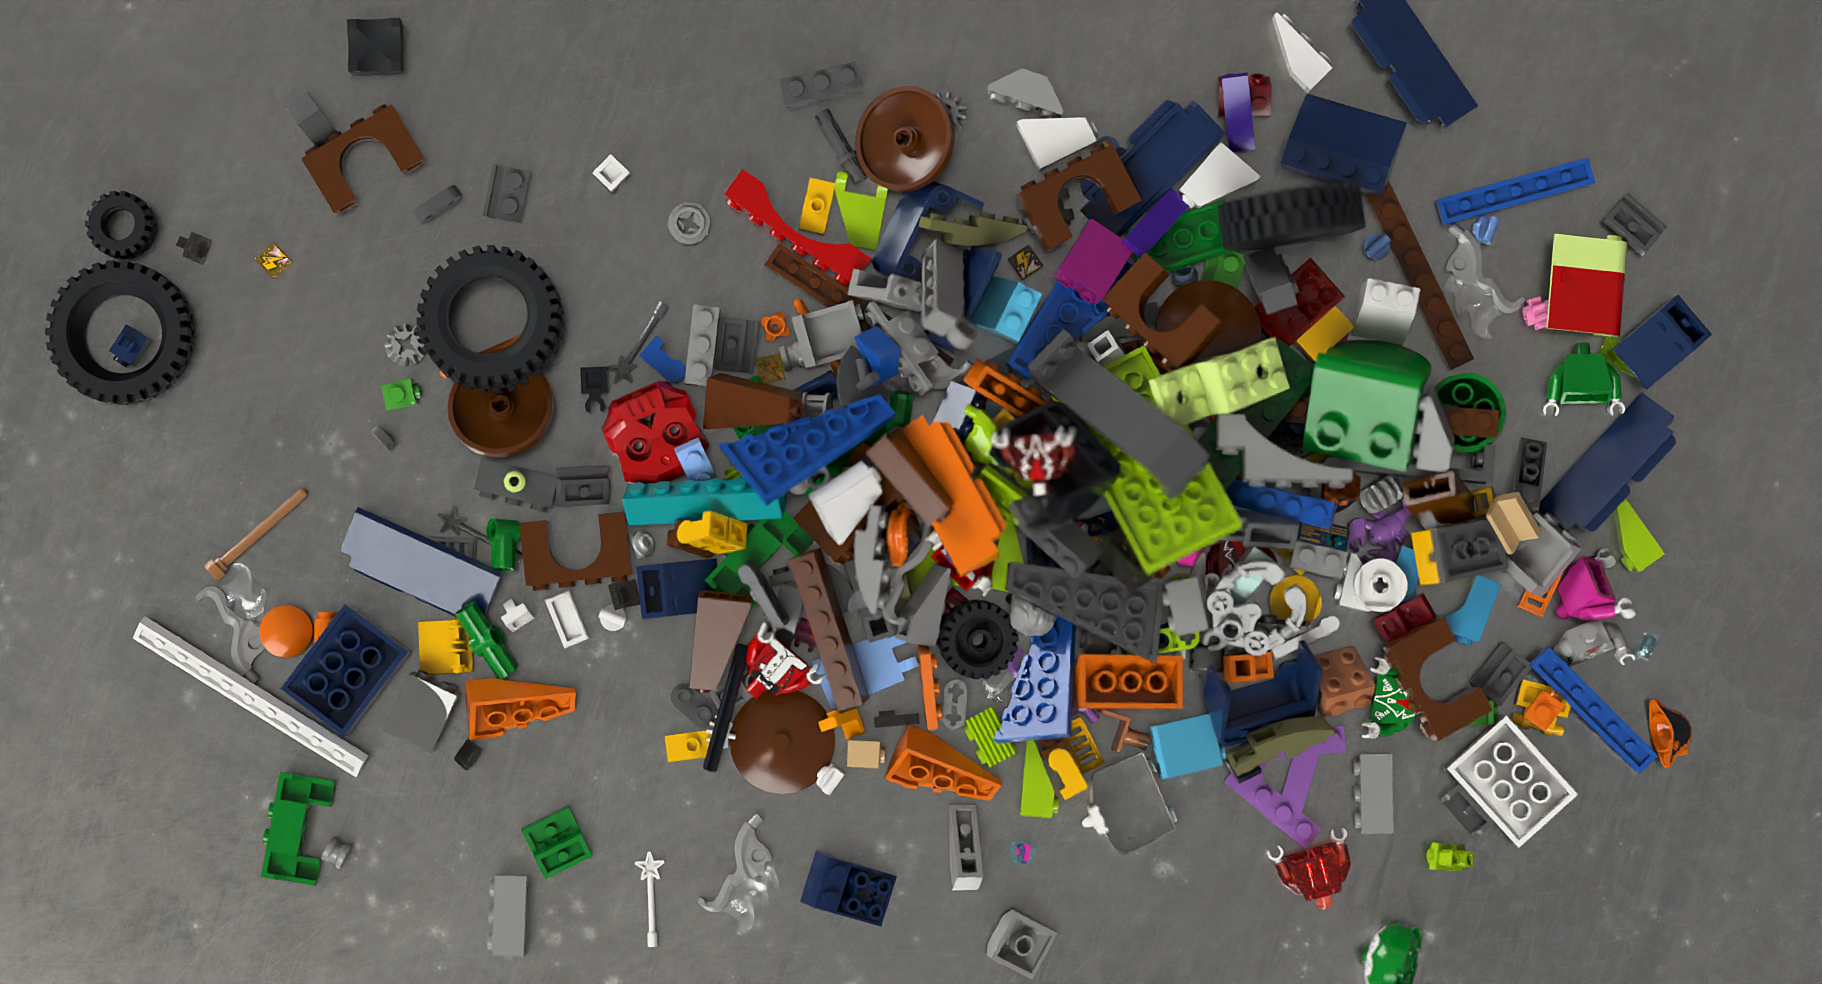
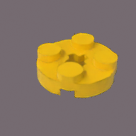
M1299 575L1286 577L1284 582L1281 579L1279 583L1273 586L1269 594L1268 603L1271 615H1276L1277 619L1283 620L1291 615L1292 608L1286 603L1284 591L1286 588L1297 584L1304 591L1306 598V611L1303 621H1310V623L1314 621L1321 611L1322 598L1319 589L1313 581Z

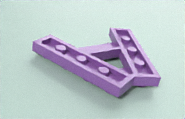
M1332 726L1331 728L1335 735L1292 757L1281 794L1262 779L1267 761L1259 765L1262 768V773L1238 784L1233 774L1230 773L1224 782L1302 848L1306 849L1322 829L1302 813L1320 754L1346 752L1344 726ZM1249 742L1240 743L1239 748ZM1282 752L1275 758H1283L1287 756L1284 752Z

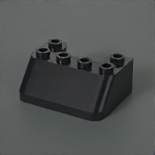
M1056 401L1049 402L1000 426L997 433L998 436L1003 437L1004 428L1009 430L1008 442L1014 454L1013 457L1008 458L1003 447H998L994 444L989 452L992 458L1002 467H1017L1023 464L1022 461L1029 453L1033 436H1035L1032 451L1024 463L1033 469L1035 459H1038L1046 479L1041 480L1057 496V498L1049 501L1045 508L1047 517L1056 527L1087 512L1116 482L1121 473V465L1115 457L1064 404ZM1061 426L1065 434H1069L1071 428L1075 429L1074 437L1070 443V456L1065 455L1064 445L1056 440V435ZM1036 436H1038V439H1039V442H1040V445H1041L1042 450L1044 451V453L1046 454V456L1052 461V462L1047 466V467L1053 466L1052 471H1051V474H1050V476H1049V479H1047V476H1048V474H1049L1050 468H1049V470H1048V468H1043L1049 461L1045 458V456H1044L1043 453L1041 452V450H1040V448H1039V445H1038V442H1037V439H1036ZM1018 440H1023L1022 449L1024 448L1027 451L1025 454L1015 445ZM1055 441L1057 444L1047 453L1044 443H1050V448V445ZM1035 449H1039L1038 458H1035Z

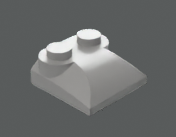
M1011 909L1002 916L987 945V956L1033 980L1058 933Z

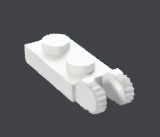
M1328 616V618L1320 621L1317 628L1313 629L1310 625L1306 631L1299 633L1298 637L1292 640L1286 639V643L1271 649L1273 659L1278 660L1297 651L1299 641L1301 640L1310 645L1331 635L1340 626L1339 620L1335 616Z

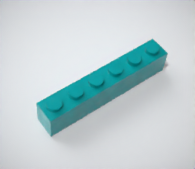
M743 477L729 480L661 481L646 484L637 482L627 484L622 498L628 525L669 524L679 520L695 522L703 520V512L713 511L736 520L777 519L783 517L787 504L785 494L765 506Z

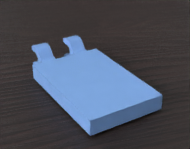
M896 635L869 643L867 638L853 644L869 695L904 681L902 673L919 666L915 656L902 662H897L892 648L906 642L895 638ZM821 658L812 661L813 665H819V668L816 670L817 674L822 675L825 673ZM825 675L821 685L831 710H834L837 706L827 676Z

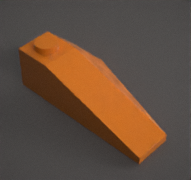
M496 678L466 680L465 702L469 740L496 738L504 735L505 730L517 726L520 730L528 727L527 723L538 719L547 721L575 711V688Z
M911 725L907 727L898 740L884 777L885 780L910 789L917 790V786L933 788V792L942 793V790L957 792L962 797L991 801L1002 786L1001 780L940 738Z

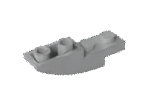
M870 505L867 530H856L855 535L857 578L864 601L871 614H879L882 609L886 608L887 593H884L885 582L888 583L891 576V567H888V560L878 559L879 554L882 555L884 550V539H881L882 528H886L888 522V513L885 512V506Z

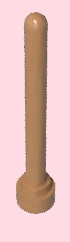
M305 488L299 489L224 556L207 562L204 565L206 570L219 581L226 575L227 566L308 496V491Z

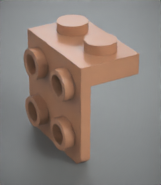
M1354 646L1314 656L1322 668L1319 688L1322 697L1319 710L1323 717L1340 715L1344 711L1355 708L1362 709L1372 703L1375 684Z

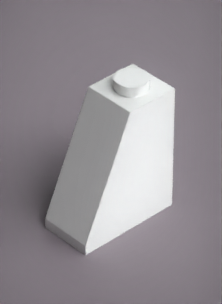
M1085 117L1021 119L1016 124L1039 172L1095 145L1097 142L1095 137L1099 136L1094 123H1088Z
M1220 142L1180 188L1178 193L1183 197V201L1189 205L1190 209L1193 206L1201 208L1256 183L1260 175Z
M862 461L808 495L825 529L838 545L846 540L870 509V505H873L882 493L878 484L881 480L879 474L873 467L868 468Z

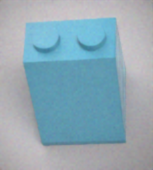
M993 276L971 323L1017 346L1041 299L1042 293L1019 282Z
M1209 713L1148 726L1157 770L1161 779L1223 765L1222 759H1226L1225 749L1221 744H1218Z

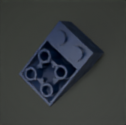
M1676 295L1664 302L1612 350L1645 389H1648L1695 351L1712 334L1679 295Z
M717 558L636 566L642 619L697 614L700 590L715 591L705 579L717 568Z
M816 851L800 902L816 909L881 927L897 876Z

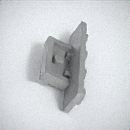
M870 302L863 311L867 324L870 327L877 326L901 348L898 369L904 372L910 387L920 397L925 396L931 389L932 384L920 368V365L936 357L939 352L910 310L888 321L876 302Z

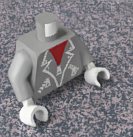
M1601 619L1592 620L1566 631L1553 650L1569 667L1610 651L1614 647L1622 665H1625L1623 659L1626 656H1631L1633 661L1635 660L1634 653L1631 647L1627 645L1620 627L1614 622L1603 623Z

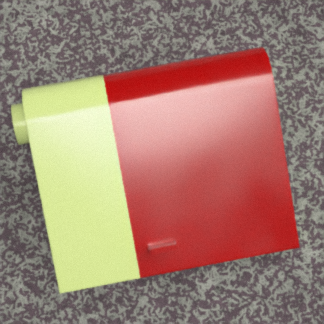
M1554 234L1546 329L1594 333L1596 336L1620 337L1628 242L1622 241V236L1608 235L1607 239Z

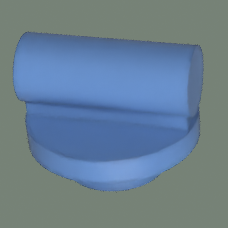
M1483 215L1479 220H1476L1473 226V234L1476 240L1490 245L1500 219Z
M1379 233L1372 234L1364 242V252L1373 260L1383 259L1390 251L1391 240L1385 233L1383 235Z

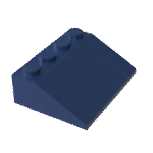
M1306 93L1288 138L1281 166L1283 169L1333 184L1342 182L1359 183L1361 192L1383 198L1407 122Z
M972 246L970 250L965 248L963 252V281L965 282L963 288V299H965L963 317L971 322L1001 261L1002 253ZM925 328L924 332L928 335L933 345L953 355L955 354L957 347L951 344L946 334L941 336Z
M344 604L280 689L345 737L350 734L410 655L411 651Z

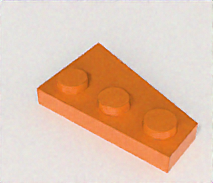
M917 644L920 656L921 682H923L922 695L927 730L938 729L937 720H942L941 705L935 703V695H940L938 679H933L932 670H937L936 655L930 653L929 646Z

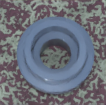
M1193 265L1174 270L1172 274L1173 283L1177 286L1197 281L1199 277L1198 271Z

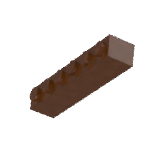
M817 548L797 554L789 560L837 709L840 711L861 705L870 697L822 550Z

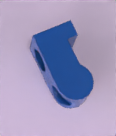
M655 336L639 356L667 381L675 384L680 383L685 379L686 367L681 361L672 359L661 350L665 343L658 336Z

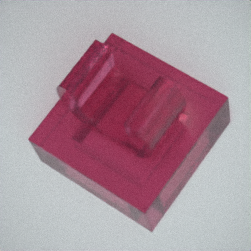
M801 617L793 635V638L796 639L794 646L798 647L802 641L809 644L807 652H812L817 645L808 619Z

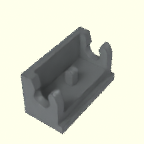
M1458 781L1439 798L1473 838L1481 836L1496 823Z

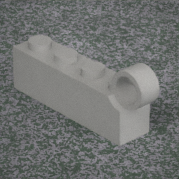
M936 238L922 254V327L941 336L946 334L951 344L959 349H966L976 339L977 330L971 322L963 317V307L965 304V299H963V288L965 285L963 281V251Z

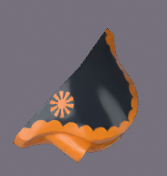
M1352 473V480L1345 484L1343 488H1330L1329 483H1322L1321 499L1337 503L1335 514L1343 511L1359 498L1361 477Z
M905 502L901 505L898 504V509H894L891 512L883 533L884 545L891 564L901 567L918 547L923 535L914 509H909Z
M1659 699L1649 700V729L1652 743L1663 767H1671L1677 756L1688 754L1687 746L1692 739V728L1690 722L1682 713L1669 709Z

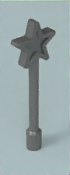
M660 301L655 308L652 319L626 360L621 355L618 365L607 366L609 370L615 373L614 384H617L623 378L633 383L630 372L637 365L631 363L659 318H662L669 308Z
M453 506L449 515L438 513V516L444 521L440 529L441 533L451 529L456 535H460V530L491 545V541L487 539L486 535L463 524L468 519L457 515V507ZM515 549V561L520 563L523 554Z

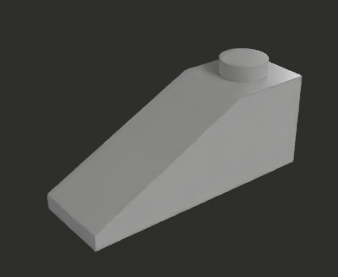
M976 804L950 805L949 847L952 890H978L984 876Z

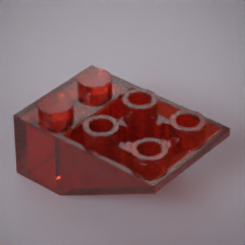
M1311 257L1291 274L1299 293L1295 294L1296 305L1268 315L1261 301L1254 307L1259 316L1261 327L1271 338H1275L1276 342L1280 339L1288 346L1292 345L1346 297Z

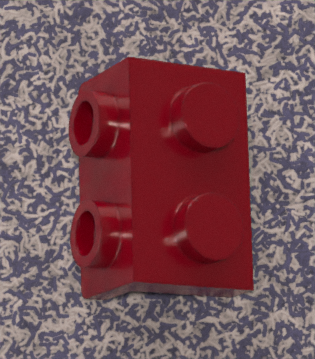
M1259 73L1248 76L1252 116L1271 115L1272 84L1270 77ZM1218 77V116H1225L1221 77Z

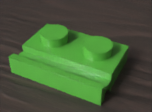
M1232 252L1206 260L1201 280L1219 281L1238 289L1245 264L1243 260L1245 255Z

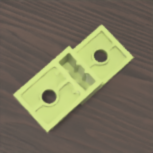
M1268 338L1228 355L1209 356L1149 381L1157 408L1181 427L1208 415L1234 412L1289 389L1275 338ZM1258 365L1262 368L1261 378L1256 373ZM1179 391L1183 395V402L1181 405L1177 401V394Z

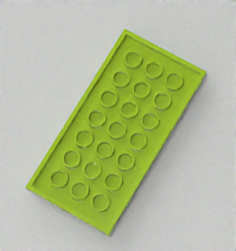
M1145 346L1102 366L1157 408L1149 381L1161 375ZM1051 396V398H1052L1053 401L1059 402L1058 400H1056L1054 397ZM1074 414L1121 465V473L1118 479L1103 495L1147 576L1243 528L1237 513L1209 462L1203 472L1195 476L1181 494L1170 500L1164 495L1157 480L1148 470ZM1188 424L1182 426V427L1191 435V437L1196 441V439H1195V437H1194L1192 431L1190 430Z

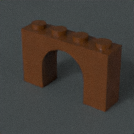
M386 104L379 106L373 110V116L366 120L360 118L350 124L351 129L343 134L341 131L334 133L327 138L328 143L321 147L315 145L305 151L306 156L301 158L333 213L336 215L359 202L344 177L342 169L344 156L355 143L363 140H374L382 143L387 147L404 175L426 162L425 157L392 104L388 107Z
M1101 144L1090 150L1091 156L1083 160L1081 156H1078L1067 162L1068 168L1060 172L1058 168H1055L1044 174L1045 180L1037 184L1035 180H1032L1021 186L1022 192L1016 196L1045 251L1073 237L1058 208V194L1066 181L1073 178H1084L1095 183L1101 189L1114 215L1142 201L1113 144L1106 148L1104 144Z
M1144 253L1102 300L1108 304L1105 310L1116 320L1121 316L1127 322L1124 327L1133 336L1139 333L1146 340L1142 344L1153 354L1158 350L1164 356L1161 361L1173 371L1175 368L1180 369L1190 365L1226 326L1201 304L1180 327L1173 331L1158 332L1150 329L1144 316L1145 305L1149 297L1166 280L1169 274L1147 253Z
M864 442L847 462L853 467L862 461L868 468L873 467L881 478L878 484L882 493L873 505L885 506V512L888 513L889 517L898 504L906 503L907 500L866 454L873 445ZM811 500L799 511L794 520L834 562L844 565L855 558L856 530H867L869 510L840 545L828 534Z
M625 511L598 514L601 537L599 555L591 565L579 570L567 569L561 566L553 557L547 520L519 523L526 586H532L533 591L547 590L549 589L548 584L559 583V588L574 587V581L585 580V585L601 584V578H611L612 582L627 581V576L633 575Z
M1439 616L1383 646L1385 651L1383 657L1390 668H1394L1398 676L1395 679L1399 688L1403 692L1406 691L1410 698L1408 705L1411 711L1420 717L1422 732L1427 738L1430 737L1436 741L1442 740L1492 711L1481 687L1471 686L1454 697L1439 702L1432 700L1424 692L1420 682V672L1424 662L1433 653L1456 641L1445 618Z

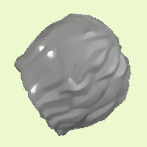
M1013 594L1010 606L1012 627L1025 636H1042L1048 633L1054 625L1056 615Z

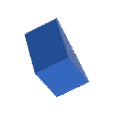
M874 326L854 337L862 358H866L869 374L876 372L879 375V380L874 385H878L897 375L901 348L883 331Z

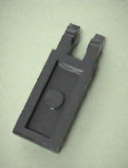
M753 560L746 561L739 567L738 576L741 577L742 583L750 586L751 597L762 607L766 623L777 631L789 623V618L760 568L757 567V564Z

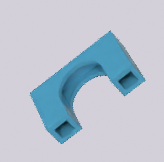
M1403 545L1399 546L1395 564L1400 567L1407 579V592L1400 603L1417 596L1416 585L1419 578L1414 549ZM1480 575L1473 576L1459 608L1448 615H1436L1445 618L1453 635L1457 636L1456 641L1468 646L1471 645V642L1479 643L1501 583Z

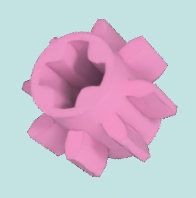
M1540 296L1527 300L1528 306L1522 307L1526 325H1534L1535 330L1546 327L1548 300L1542 301Z

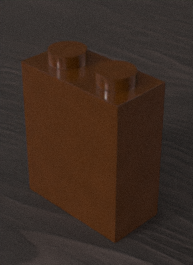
M1454 471L1403 482L1405 507L1425 530L1476 519L1474 496Z

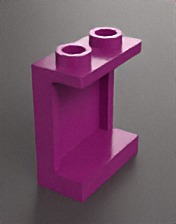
M1091 218L1084 225L1080 236L1053 275L1058 278V282L1064 287L1073 288L1079 292V296L1086 302L1097 304L1104 298L1133 251L1122 242V238Z

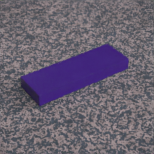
M1246 72L1222 75L1221 81L1229 149L1232 152L1256 149L1248 74Z
M1171 187L1122 242L1141 258L1187 210L1189 205Z

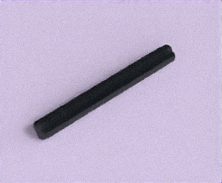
M737 644L703 764V769L709 772H716L746 666L747 645Z

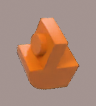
M1266 651V653L1259 656L1243 653L1222 655L1224 681L1234 683L1274 678L1272 651Z

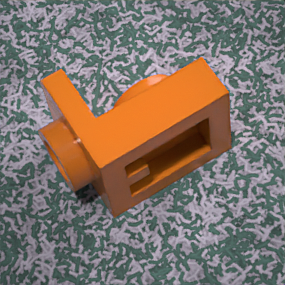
M1541 690L1522 716L1545 732L1559 712L1563 711L1566 706L1561 703L1563 698L1553 690L1549 692Z

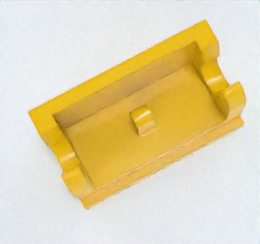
M1334 306L1293 344L1309 361L1316 362L1319 352L1326 353L1329 347L1337 344L1354 326Z

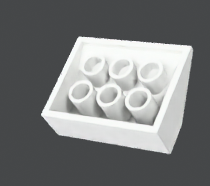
M1504 714L1494 722L1493 726H1489L1447 768L1518 848L1578 795Z

